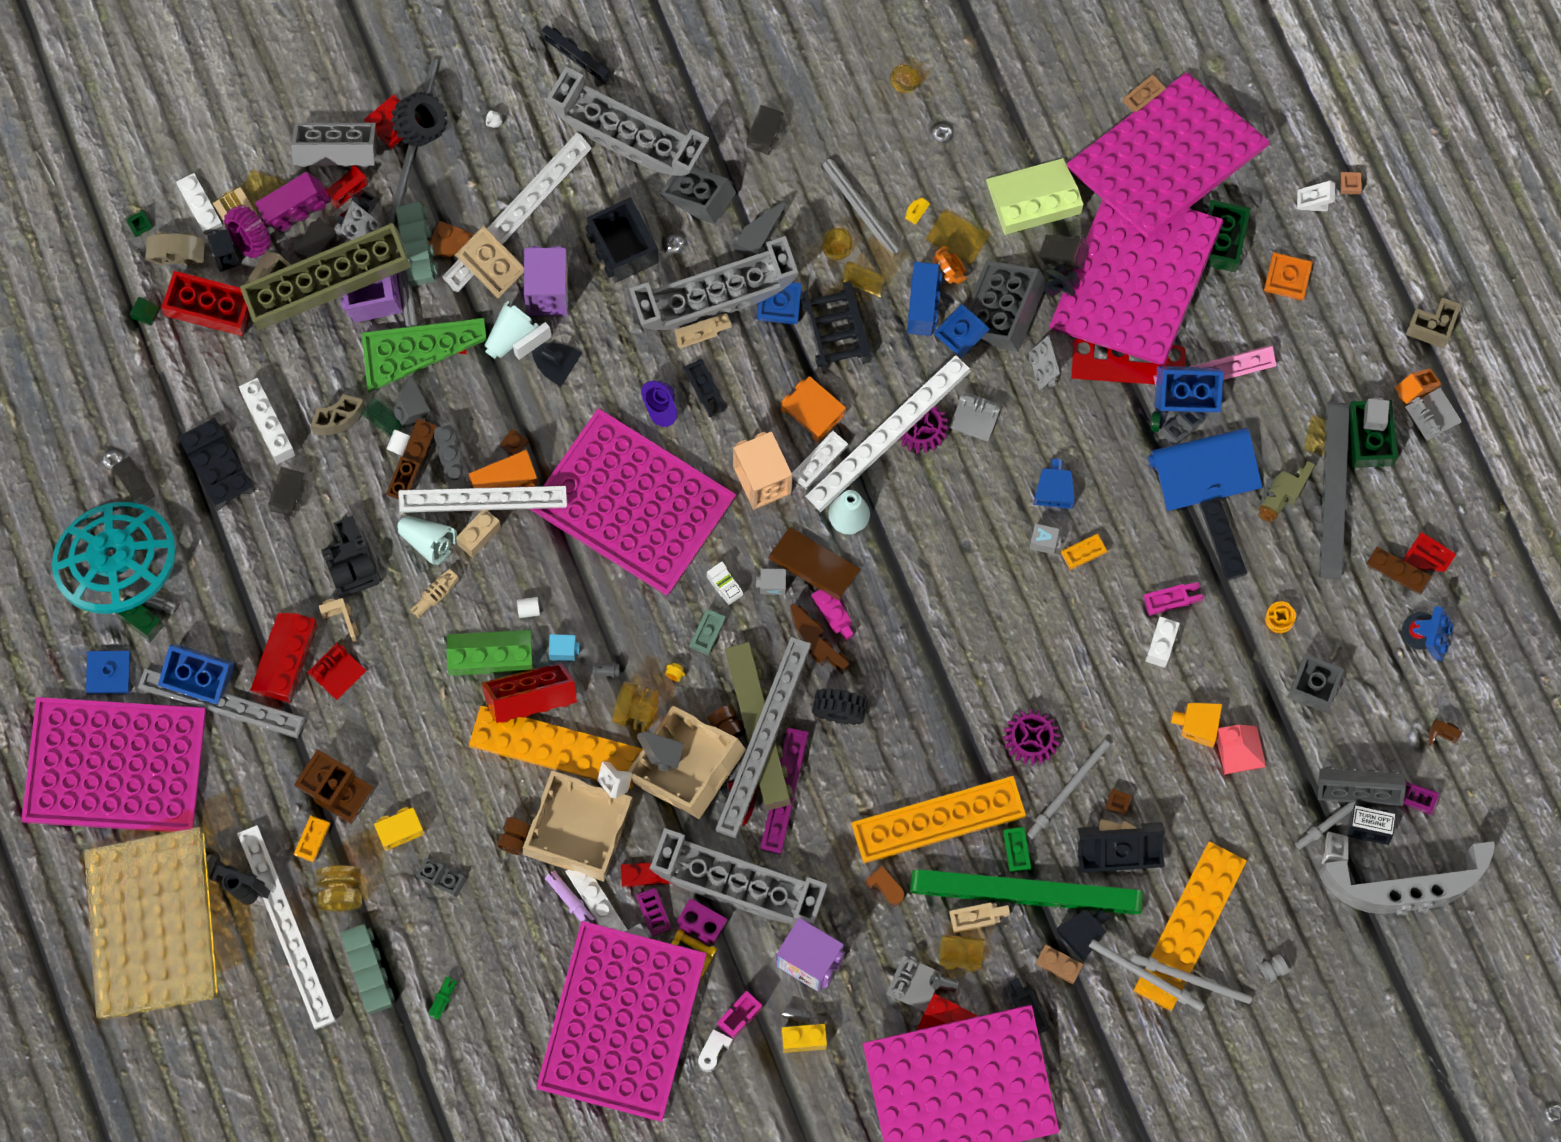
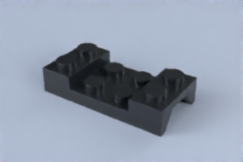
M215 418L178 436L217 511L228 501L241 494H252L254 492L250 481Z
M1141 823V828L1100 831L1099 826L1077 828V864L1079 872L1165 867L1163 855V835H1165L1163 823Z

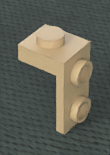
M343 598L338 600L329 599L324 601L322 605H319L323 619L343 613L352 642L357 641L355 635L359 633L355 622H350L349 616L353 614L349 603L344 604Z

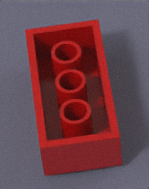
M173 271L161 307L164 316L244 336L250 312L240 287Z

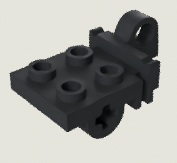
M350 516L334 522L333 524L340 543L324 548L321 551L324 557L330 556L325 558L339 598L341 599L379 585L365 545H358L363 540L354 517Z
M204 848L195 861L190 859L188 862L196 871L207 874L206 877L209 880L220 881L221 885L219 888L230 893L242 904L250 905L257 900L258 896L268 899L271 892L265 887V882L256 879L257 876L247 871L242 874L239 873L237 868L230 865L226 866L220 861L219 853L213 848ZM214 854V857L211 856L207 862L205 861L208 855Z

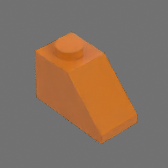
M1429 368L1411 373L1394 388L1398 392V397L1408 404L1412 403L1417 397H1424L1442 384Z

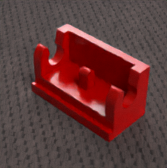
M353 165L350 171L329 188L325 187L335 208H340L353 195L368 185L367 177Z

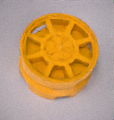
M1283 601L1273 603L1268 608L1265 616L1266 625L1275 633L1288 632L1296 620L1295 609L1289 603Z

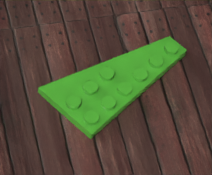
M484 318L361 333L368 393L486 341Z

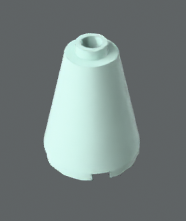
M509 301L504 303L484 345L487 347L485 352L494 359L497 356L502 358L513 349L514 343L539 327L537 323L532 325L533 321H531V318L513 305L510 308Z
M854 490L842 493L829 507V520L835 530L842 534L852 535L863 530L870 518V510L867 503Z
M412 516L402 518L397 526L398 533L434 565L442 564L452 552L449 550L451 544L455 545L457 532L450 526Z

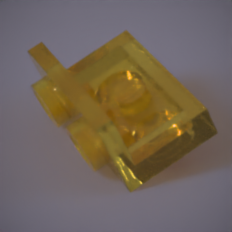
M941 935L939 965H943L945 969L963 967L966 971L982 969L984 939Z

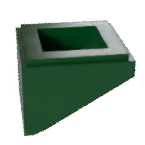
M143 209L124 218L135 237L154 228Z
M138 297L130 315L132 319L151 326L160 308L146 299Z

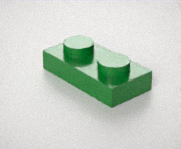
M1025 828L1003 830L1009 873L1031 870Z

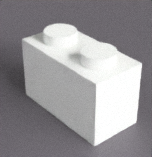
M1159 617L1145 662L1166 667L1178 631L1179 622Z

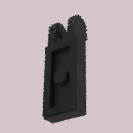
M703 359L684 366L683 370L700 403L703 404L708 417L714 416L713 410L708 403L712 399L715 400L720 412L725 411V407L719 397L720 393Z

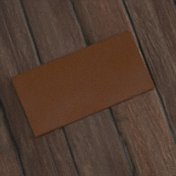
M791 527L788 528L768 557L771 561L839 601L860 572V568Z

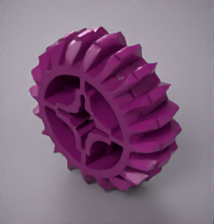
M238 205L231 208L224 215V227L228 230L231 241H233L235 247L240 252H243L246 257L248 256L251 259L260 257L267 252L271 244L270 235L267 233L268 229L264 226V222L261 221L260 216H257L254 210L252 211L250 207L245 205Z
M939 405L932 407L911 427L913 430L912 437L906 432L897 441L903 440L901 443L902 447L909 445V452L916 448L917 454L920 452V449H923L926 454L928 453V447L934 451L936 449L935 444L938 446L942 445L941 439H946L947 435L945 433L949 429L946 426L948 419L944 418L945 411L939 412ZM929 416H931L935 420L938 429L934 428L933 425L929 423ZM923 420H924V426H922L921 429H919V431H918V433H917V430H918V427H917V426H920V424H922V422H923ZM922 436H929V437H930V438H928V439H923V440H920V439H919V438L922 437Z
M1029 709L1028 715L1022 710L1020 717L1016 714L1013 715L1014 721L1009 720L1007 722L1009 727L1004 729V732L1008 734L1003 737V740L1008 742L1005 744V749L1012 748L1009 755L1017 754L1015 758L1017 762L1020 758H1023V765H1026L1028 760H1031V766H1035L1036 760L1041 765L1044 762L1043 757L1049 761L1051 759L1050 754L1055 755L1057 752L1055 748L1060 745L1056 740L1060 739L1061 735L1055 733L1059 730V727H1052L1055 720L1047 721L1049 715L1046 713L1041 717L1040 710H1037L1036 715H1033L1032 709ZM1025 723H1036L1040 726L1032 728L1028 724L1025 725ZM1018 727L1021 729L1024 737L1019 744L1015 740V731ZM1046 731L1049 737V744L1044 748L1040 737ZM1029 734L1031 736L1032 734L1036 735L1035 741L1028 739ZM1032 747L1039 752H1027L1024 749Z

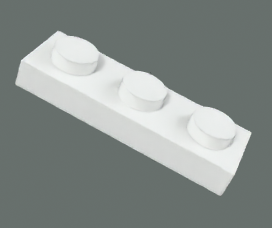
M194 173L176 182L204 235L222 226L218 215Z
M832 431L793 471L792 478L807 490L848 447V443Z

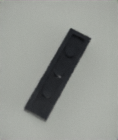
M546 25L541 30L543 40L604 85L609 80V69L605 64L596 62L587 51H581L577 48L575 42L571 39H565L556 28H550Z
M1220 497L1200 503L1199 507L1226 581L1245 576L1247 571Z

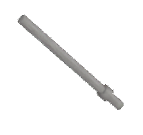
M1103 740L1045 812L1039 814L1034 820L1035 824L1026 833L1030 840L1042 828L1044 829L1048 825L1051 816L1109 748L1110 743Z
M1349 802L1319 826L1308 830L1307 834L1295 843L1296 847L1301 850L1311 841L1315 842L1321 837L1323 832L1348 815L1354 805H1361L1362 803Z
M1094 939L1090 942V948L1178 998L1177 1001L1180 1003L1188 1004L1200 1012L1203 1010L1205 1004L1193 998L1191 993L1184 989L1181 991Z
M1132 953L1130 961L1145 966L1147 970L1153 972L1156 970L1244 1003H1251L1252 996L1162 964L1158 962V959L1146 958Z

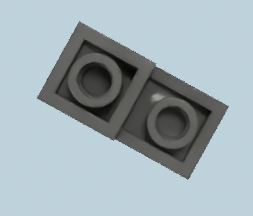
M425 858L416 875L420 880L455 897L459 894L466 880L463 875L449 870L444 865Z

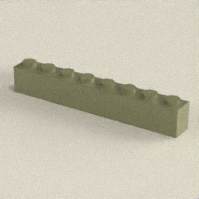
M749 642L725 648L748 742L750 743L765 705L764 700L767 699L765 687H761L759 680L763 678L760 667H755L754 661L758 660L755 648L751 649ZM775 741L759 779L766 811L791 805L790 798L793 797L791 786H786L784 779L788 777L786 766H781L779 758H783L780 745L776 746Z

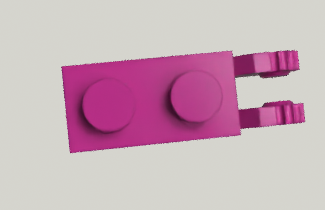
M1200 583L1181 584L1143 595L1149 616L1189 606V604L1204 600L1203 594L1188 597L1186 593L1200 588Z

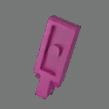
M822 590L811 594L813 601L831 630L836 634L840 632L845 641L851 639L853 632L849 626L852 625V622L841 602Z

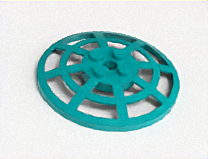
M113 502L100 505L76 518L60 536L52 557L53 577L63 596L74 606L84 611L112 614L130 610L153 597L168 580L176 559L175 538L164 518L155 510L145 505L134 502ZM113 508H135L145 512L134 518L128 515H113ZM104 511V517L92 521L83 529L77 528L88 517ZM151 516L155 517L162 525L167 540H154L151 531L144 522ZM113 520L131 522L124 530L113 529ZM104 522V531L96 536L88 533L90 529ZM139 527L144 532L147 541L134 542L131 534ZM68 535L76 536L70 547L69 558L57 562L60 549ZM81 539L89 543L85 553L75 555L77 545ZM155 548H168L165 564L160 574L156 577L148 571L154 557ZM148 549L143 564L140 565L135 562L137 550ZM116 550L114 555L107 556L108 551ZM87 560L91 568L85 577H82L75 564ZM68 566L75 579L80 583L74 594L64 586L58 572ZM129 568L135 572L129 578L118 582L117 575L124 573ZM96 574L109 577L108 585L96 584L91 581ZM141 577L151 583L150 586L138 595L121 601L120 589L132 585ZM87 588L98 592H111L112 603L95 604L84 601L81 597Z

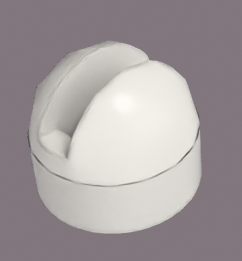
M489 111L486 117V125L492 128L499 127L502 124L501 114Z

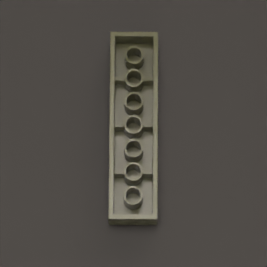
M391 223L242 285L240 288L253 323L259 330H262L412 266L400 234L394 224Z

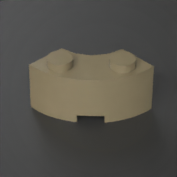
M158 231L156 235L147 237L145 260L159 265L180 264L190 267L203 262L205 239L197 237L195 233L168 234L167 232Z
M343 394L340 400L333 406L326 408L317 407L311 423L313 434L322 436L335 435L353 426L365 409L363 399Z

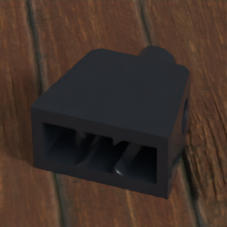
M1101 909L1093 916L1087 910H1084L1060 925L1056 933L1084 962L1094 950L1089 947L1092 939L1100 942L1106 934V930L1102 925L1109 917Z

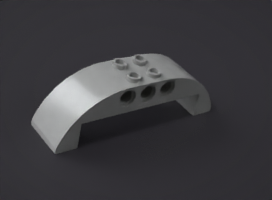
M565 67L546 99L549 106L559 117L587 138L644 167L664 174L675 176L689 174L709 141V137L693 129L686 136L585 86L584 75L568 67Z
M786 236L766 242L768 248L766 252L651 290L649 282L629 288L641 326L652 330L677 329L716 317L717 315L729 314L747 308L774 296L790 285L799 275Z
M666 828L663 830L650 869L660 877L690 892L761 917L794 925L798 918L814 925L827 887L826 883L809 877L804 882L685 841V835Z
M1494 841L1473 844L1465 852L1468 867L1466 871L1351 885L1347 860L1325 863L1319 871V875L1326 887L1337 898L1355 909L1377 914L1397 913V916L1410 914V911L1418 910V913H1425L1431 911V908L1446 905L1463 896L1482 877L1488 868L1494 853L1495 844Z

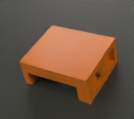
M809 376L806 380H801L795 387L796 391L792 395L788 394L782 400V412L784 414L786 412L789 413L811 432L812 438L819 443L846 415V407Z

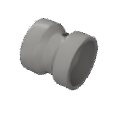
M1280 954L1274 956L1270 962L1265 961L1260 964V969L1269 983L1275 981L1278 976H1284L1289 973V968Z

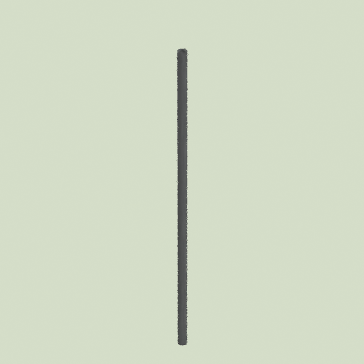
M431 59L423 89L426 94L432 91L439 64L437 59ZM417 112L416 118L420 121V126L422 127L424 119ZM408 145L387 225L393 223L396 226V207L401 206L417 145Z

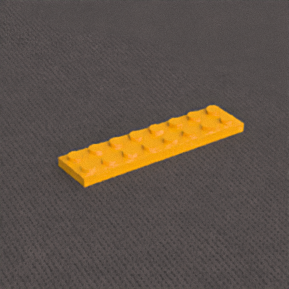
M480 706L469 742V747L594 781L598 780L602 761L610 762L617 771L628 772L643 750L635 746L526 717L511 719L505 723H496L490 714L489 708L485 706ZM632 781L630 782L628 790L633 789L634 783Z
M1010 776L851 822L862 862L866 864L1026 817V813L1014 776Z
M1209 841L1150 957L1158 959V962L1191 974L1247 860ZM1147 970L1181 991L1187 982L1156 970L1154 972ZM1142 977L1139 978L1133 992L1170 1011L1173 1010L1178 999Z

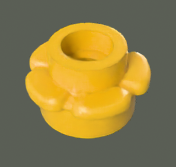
M672 663V665L666 666L665 675L671 680L679 682L685 676L684 668L681 665Z

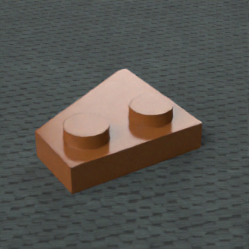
M439 221L429 245H433L435 256L452 257L474 234Z

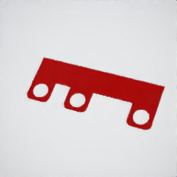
M1078 338L1073 341L1071 379L1155 385L1153 376L1157 375V366L1162 365L1129 361L1128 354L1116 357L1112 354V349L1109 348L1107 360L1094 359V343ZM1085 342L1090 346L1088 354L1082 355L1077 351L1079 343ZM1172 345L1171 349H1178L1181 352V358L1178 361H1172L1168 357L1164 366L1185 367V348L1179 345Z

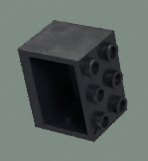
M631 197L587 217V225L585 226L587 231L586 237L590 244L594 243L596 248L595 254L599 261L603 260L605 265L604 271L608 278L613 279L614 283L659 263L658 247Z

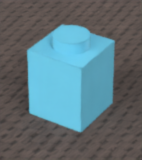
M550 634L549 659L575 661V655H579L580 643L576 642L575 635Z

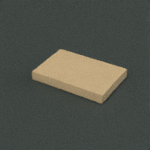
M482 226L455 254L497 299L524 273V266L485 226Z

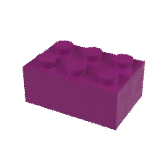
M305 172L255 202V205L265 224L279 232H285L291 229L292 225L296 222L306 220L311 213L324 209L331 200L322 182L308 172Z

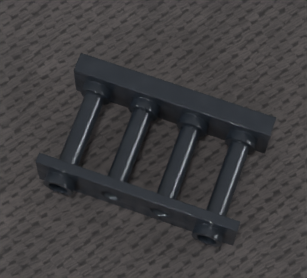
M843 282V289L839 293L812 299L809 298L808 291H803V299H800L802 310L807 312L818 354L815 355L817 367H821L822 373L827 371L826 363L852 357L861 358L862 364L870 363L871 354L852 282ZM841 300L846 302L847 309L845 311L814 318L812 307ZM845 319L847 321L851 320L852 327L850 330L819 337L818 325ZM848 338L856 339L857 346H855V349L824 355L822 344Z

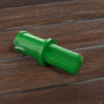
M446 976L439 992L435 993L436 998L428 1012V1015L433 1019L439 1020L447 1003L451 1002L450 997L458 982L453 979L448 987L451 980L450 977Z

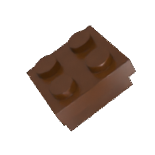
M318 749L294 784L295 787L312 796L316 804L350 824L353 823L374 790L373 786L356 777L352 769Z

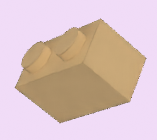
M482 510L456 537L457 545L474 558L501 529L500 521L489 511Z

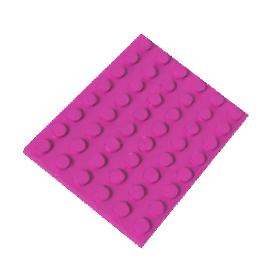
M1186 72L1167 86L1165 91L1151 100L1142 109L1133 112L1067 163V167L1149 239L1267 148L1269 140Z
M1102 200L1073 268V271L1077 273L1080 282L1073 287L1076 294L1071 297L1063 292L1049 325L1050 330L1164 366L1221 230L1223 219L1187 209L1148 239Z
M598 408L543 486H566L567 507L529 510L668 597L736 498V494Z
M36 697L21 821L33 824L193 834L206 708Z
M581 921L536 1089L663 1122L707 953Z
M1031 1004L862 1042L883 1142H1021L1059 1133Z

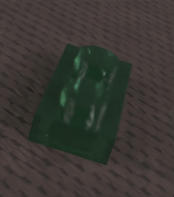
M375 398L372 399L361 413L364 418L390 438L394 430L400 432L405 427H402L394 412Z

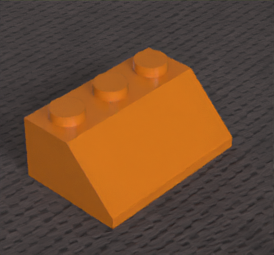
M527 450L469 473L472 489L535 487L538 484Z

